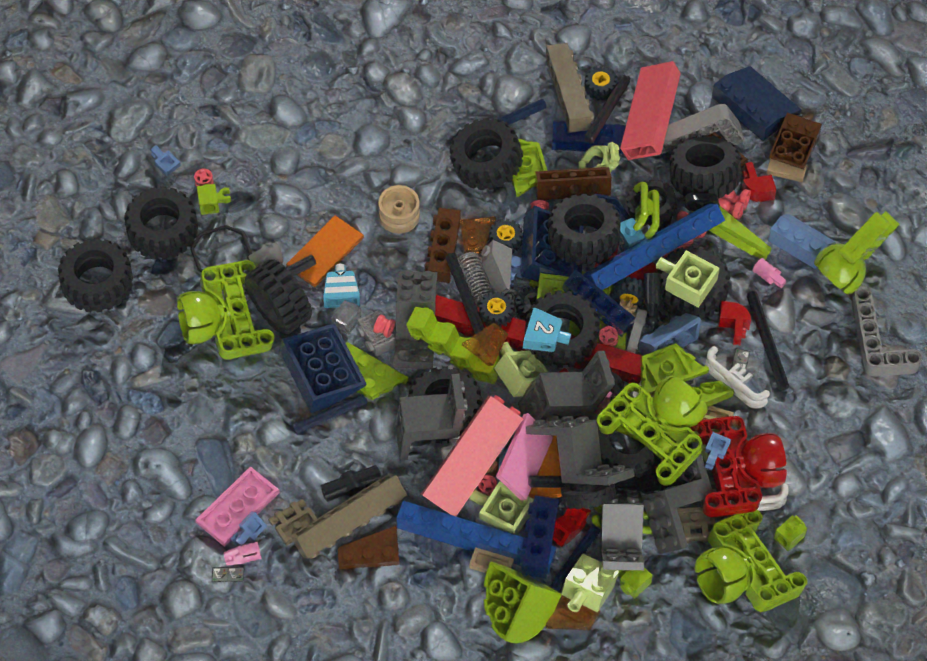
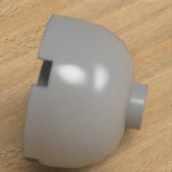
M273 243L272 248L268 249L265 246L248 257L249 261H252L258 267L269 259H275L282 264L283 254L278 244Z

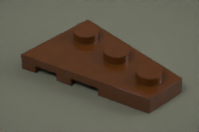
M397 525L338 547L339 569L399 565Z

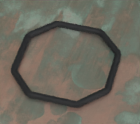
M228 225L199 233L190 249L198 271L202 273L204 269L200 267L194 248L203 235L223 229L242 235L248 254L251 255L252 251L245 233Z

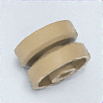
M402 185L391 186L383 191L378 202L381 225L386 230L398 234L414 229L419 223L420 201L416 192Z

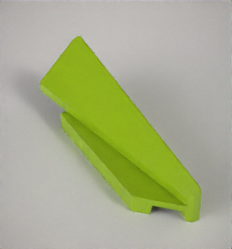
M719 206L725 221L709 231L746 253L759 259L764 258L766 261L772 248Z

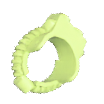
M613 142L608 143V146L595 145L589 148L584 153V156H582L581 161L578 162L579 169L586 168V164L596 155L603 158V161L594 168L609 167L611 173L619 165V146Z

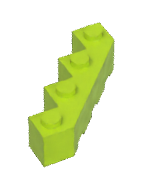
M426 307L414 308L406 324L411 337L417 341L422 339L428 343L427 347L438 355L443 353L449 357V362L460 370L465 368L472 373L471 377L475 380L495 385L499 375L494 368L500 360L499 355L494 352L481 351L478 341L474 338L460 337L455 325L449 322H438L433 310Z

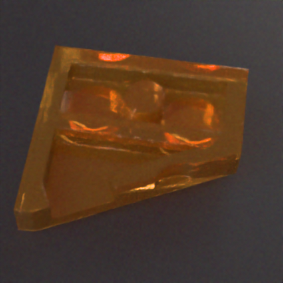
M496 216L460 220L464 254L468 252L482 253L486 242L489 240V230L494 225V222H496Z
M492 323L473 335L469 340L464 341L462 346L488 366H492L508 333L495 323Z
M562 595L554 613L546 623L547 629L591 630L600 615V610L596 612L582 605L579 612H573L568 608V603L571 599Z

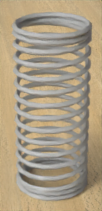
M468 252L461 255L458 260L461 263L467 258L477 257L476 259L467 260L461 265L463 273L470 271L464 275L472 292L473 299H475V304L480 303L483 296H488V293H484L490 291L493 294L478 254ZM469 261H473L472 263H470V264H468V265H464L465 263H467V262H469Z

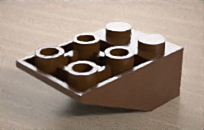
M787 113L769 158L804 170L820 136L822 124Z

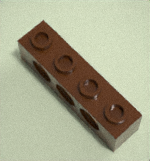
M609 167L535 171L537 200L547 201L550 199L570 198L572 195L581 196V194L592 196L596 193L611 196L612 177Z
M438 208V214L433 217L435 230H431L430 241L433 243L432 246L428 247L427 257H430V261L426 262L425 271L437 272V282L451 283L452 273L446 256L448 253L456 252L461 210Z

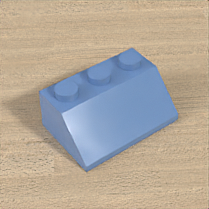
M790 214L780 216L771 227L768 239L772 244L814 269L817 268L814 261L819 252L829 245L836 244V241Z
M688 313L676 316L667 325L659 326L652 334L644 335L639 341L638 351L644 356L675 343L682 348L686 347L698 339L701 319Z

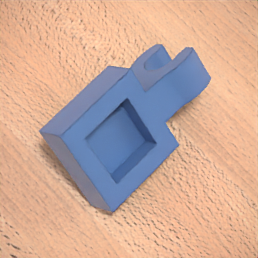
M157 145L150 149L152 152L151 156L155 159V165L166 176L181 166L180 161L169 150L163 153Z
M512 255L510 287L514 286L516 277L522 278V258Z
M715 432L712 433L705 452L709 453L705 468L712 470L717 457L724 459L731 439Z
M251 511L238 525L242 530L231 537V541L235 545L239 544L242 546L248 538L255 540L267 525L256 512Z

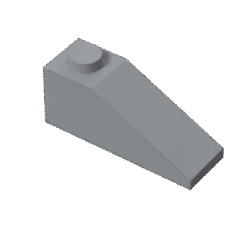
M492 240L482 250V265L494 294L495 291H498V294H501V292L506 294L510 290L512 249Z

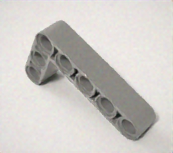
M726 104L715 105L669 124L661 154L675 149L679 143L682 144L686 139L690 140L692 137L697 136L698 138L710 135L717 131L728 142L734 145L741 144L744 141L741 124Z
M860 286L854 292L852 307L865 373L869 376L916 373L922 361V354L918 350L882 351L872 292L868 287Z

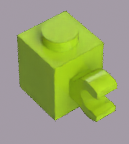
M215 184L197 186L201 215L219 213L218 203L231 202L230 196H224L225 194H230L228 187L222 188L217 193Z
M792 515L776 529L774 539L787 551H790L805 538L806 525L797 515L795 517Z
M645 567L644 571L618 570V577H621L620 586L622 591L626 595H631L634 599L652 582L653 575Z

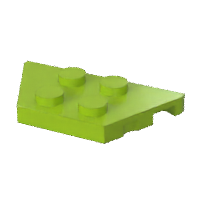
M518 139L523 151L522 166L519 167V172L516 176L513 175L511 180L516 197L521 196L535 186V171H548L538 142H527L523 139Z
M346 342L367 384L357 391L361 395L363 394L368 399L374 400L380 397L381 394L392 391L393 387L408 382V377Z
M675 343L642 356L641 387L652 395L655 393L659 383L670 375H674V377H678L686 382L707 374L709 368L706 365L703 367L696 362L694 356L686 353L682 347Z

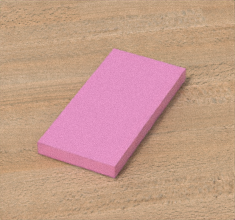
M529 413L523 414V420L514 434L496 475L521 501L527 499L532 488L528 484L529 477L537 476L553 439L551 435L526 434V426L532 425L533 421H535Z
M250 466L195 521L225 547L231 541V537L242 530L238 525L250 512H256L258 515L280 491Z

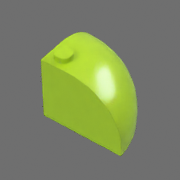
M490 561L484 581L486 599L483 600L486 615L490 617L492 622L491 627L507 642L522 643L535 637L549 622L562 594L521 572Z

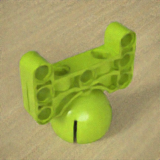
M886 211L882 215L875 212L846 244H832L821 250L816 256L814 264L836 287L842 289L848 295L859 289L866 275L865 260L876 251L900 224Z
M244 260L207 267L201 273L200 285L202 292L188 291L177 297V309H184V311L178 313V319L183 338L187 344H201L215 336L218 354L223 359L264 353L272 348L275 338L271 330L262 329L254 331L242 284H245L244 280L247 275L242 270L251 272L256 268L252 261ZM229 273L232 277H226L224 274ZM205 277H212L213 280H206ZM237 307L241 309V311L236 312L233 310V308ZM262 338H265V339H267L269 342H268V343H264V342L261 341V339H262ZM248 342L251 346H244L242 343ZM223 346H230L232 349L226 350Z
M670 375L663 379L656 387L654 397H651L639 384H628L598 415L597 424L603 434H612L622 425L662 460L656 469L657 478L660 484L669 486L676 481L703 450L701 438L690 428L702 421L708 407L703 400L699 401V395L687 383L678 377H674V375ZM634 391L639 393L638 396L634 398L629 396V394ZM618 406L625 407V409L621 412H617L615 410ZM604 420L612 421L609 426L602 425ZM648 431L655 432L652 437H646L645 433ZM691 442L699 444L694 449L688 447ZM680 456L685 458L682 463H676L674 461L675 458ZM664 471L671 472V475L667 478L660 476Z
M760 511L736 514L714 524L709 533L708 542L713 548L706 550L697 558L695 572L699 573L707 568L716 566V568L697 575L699 587L711 602L717 604L733 602L746 590V596L752 603L753 608L759 612H766L799 597L807 585L806 576L800 572H794L785 576L755 533L762 521Z

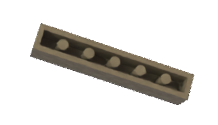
M568 43L546 45V61L568 131L589 130L591 122L594 121L593 112L589 111L590 104L589 99L585 98V87L581 86V75L577 74L578 67L577 63L573 61V50L569 49Z
M389 473L292 534L291 538L302 557L307 559L315 558L325 547L330 548L334 546L339 538L351 535L358 526L363 527L370 522L369 519L375 515L380 516L387 511L386 508L391 505L396 506L403 501L402 498L407 496L397 475Z

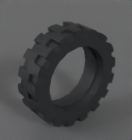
M649 180V182H646L648 192L657 190L659 196L667 200L664 206L660 208L659 225H661L664 221H669L670 217L675 215V209H677L676 195L674 189L670 188L668 183L664 184L661 180ZM630 190L628 193L629 197L626 198L630 218L635 220V209L641 200V191L636 193L634 190ZM652 215L648 216L644 226L649 225L651 227Z
M569 483L561 488L563 505L569 507V509L598 507L600 504H607L608 501L616 498L614 484L590 485Z

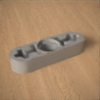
M638 309L626 351L637 354L648 310Z

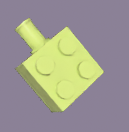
M687 250L676 265L663 257H660L656 264L657 269L669 274L666 279L665 290L698 308L718 280L720 269Z
M508 342L499 345L498 350L502 354V358L494 369L513 397L523 396L538 374L548 371L542 362L536 359L537 355H532L529 350L514 352Z
M500 481L490 496L475 489L469 497L470 501L483 506L479 512V519L502 531L515 535L520 533L534 510L533 498L528 496L526 500L521 501Z
M582 554L566 577L562 590V595L571 599L568 603V608L573 612H579L583 605L598 612L613 590L619 571L603 570L602 562Z

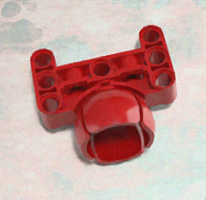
M739 416L705 419L690 428L692 431L699 433L698 436L701 438L702 445L706 444L707 446L713 433L711 429H716L719 432L715 433L731 439L724 459L717 457L712 469L717 492L709 493L705 498L702 511L706 516L719 517L754 512L758 509L762 500L760 487L774 488L785 483L787 470L785 468L776 470V468L786 465L784 446L777 434L762 433L748 441L744 420ZM720 464L726 465L727 468H722ZM748 498H753L756 502H751ZM732 500L736 504H730L728 501ZM708 503H714L717 507H712Z

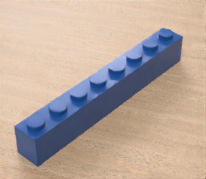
M707 204L655 233L652 238L639 242L583 275L590 290L600 292L724 222L725 219L718 204Z
M403 501L397 515L398 529L473 552L476 547L514 559L513 564L544 574L550 575L556 557V547L410 502Z

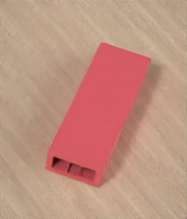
M673 61L640 69L620 147L628 160L660 155L662 152L681 74Z
M497 395L486 398L421 493L425 498L452 516L458 515L523 420L519 416L521 414L520 411L512 406L509 409L503 405L505 401Z

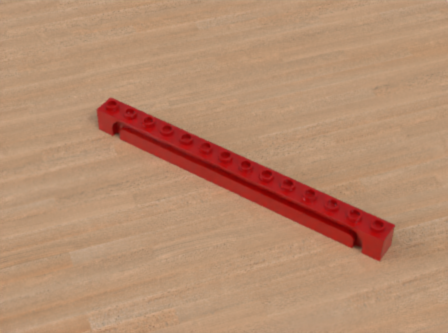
M436 295L435 317L437 321L442 323L449 322L455 325L458 332L466 336L476 337L463 302ZM512 318L510 323L507 322V326L501 325V328H498V326L491 328V325L486 326L485 322L483 323L491 342L499 345L508 342L511 348L518 351L529 350L523 348L526 321ZM571 335L570 340L577 336ZM597 342L590 357H585L584 362L581 364L575 362L573 366L576 369H585L597 351H605L606 357L609 360V367L613 373H616L622 381L629 384H639L641 381L642 355Z

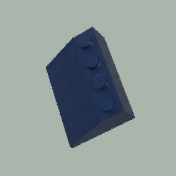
M751 66L729 73L713 85L712 98L719 104H726L735 117L762 141L781 128L787 113L797 116L802 111Z
M534 205L523 218L521 276L539 282L540 273L578 278L576 284H581L582 265H576L575 262L568 263L565 261V258L561 259L558 257L557 253L552 251L551 245L548 242L550 211ZM577 226L571 230L583 233V226Z
M335 323L282 339L280 354L310 413L329 408L367 385Z

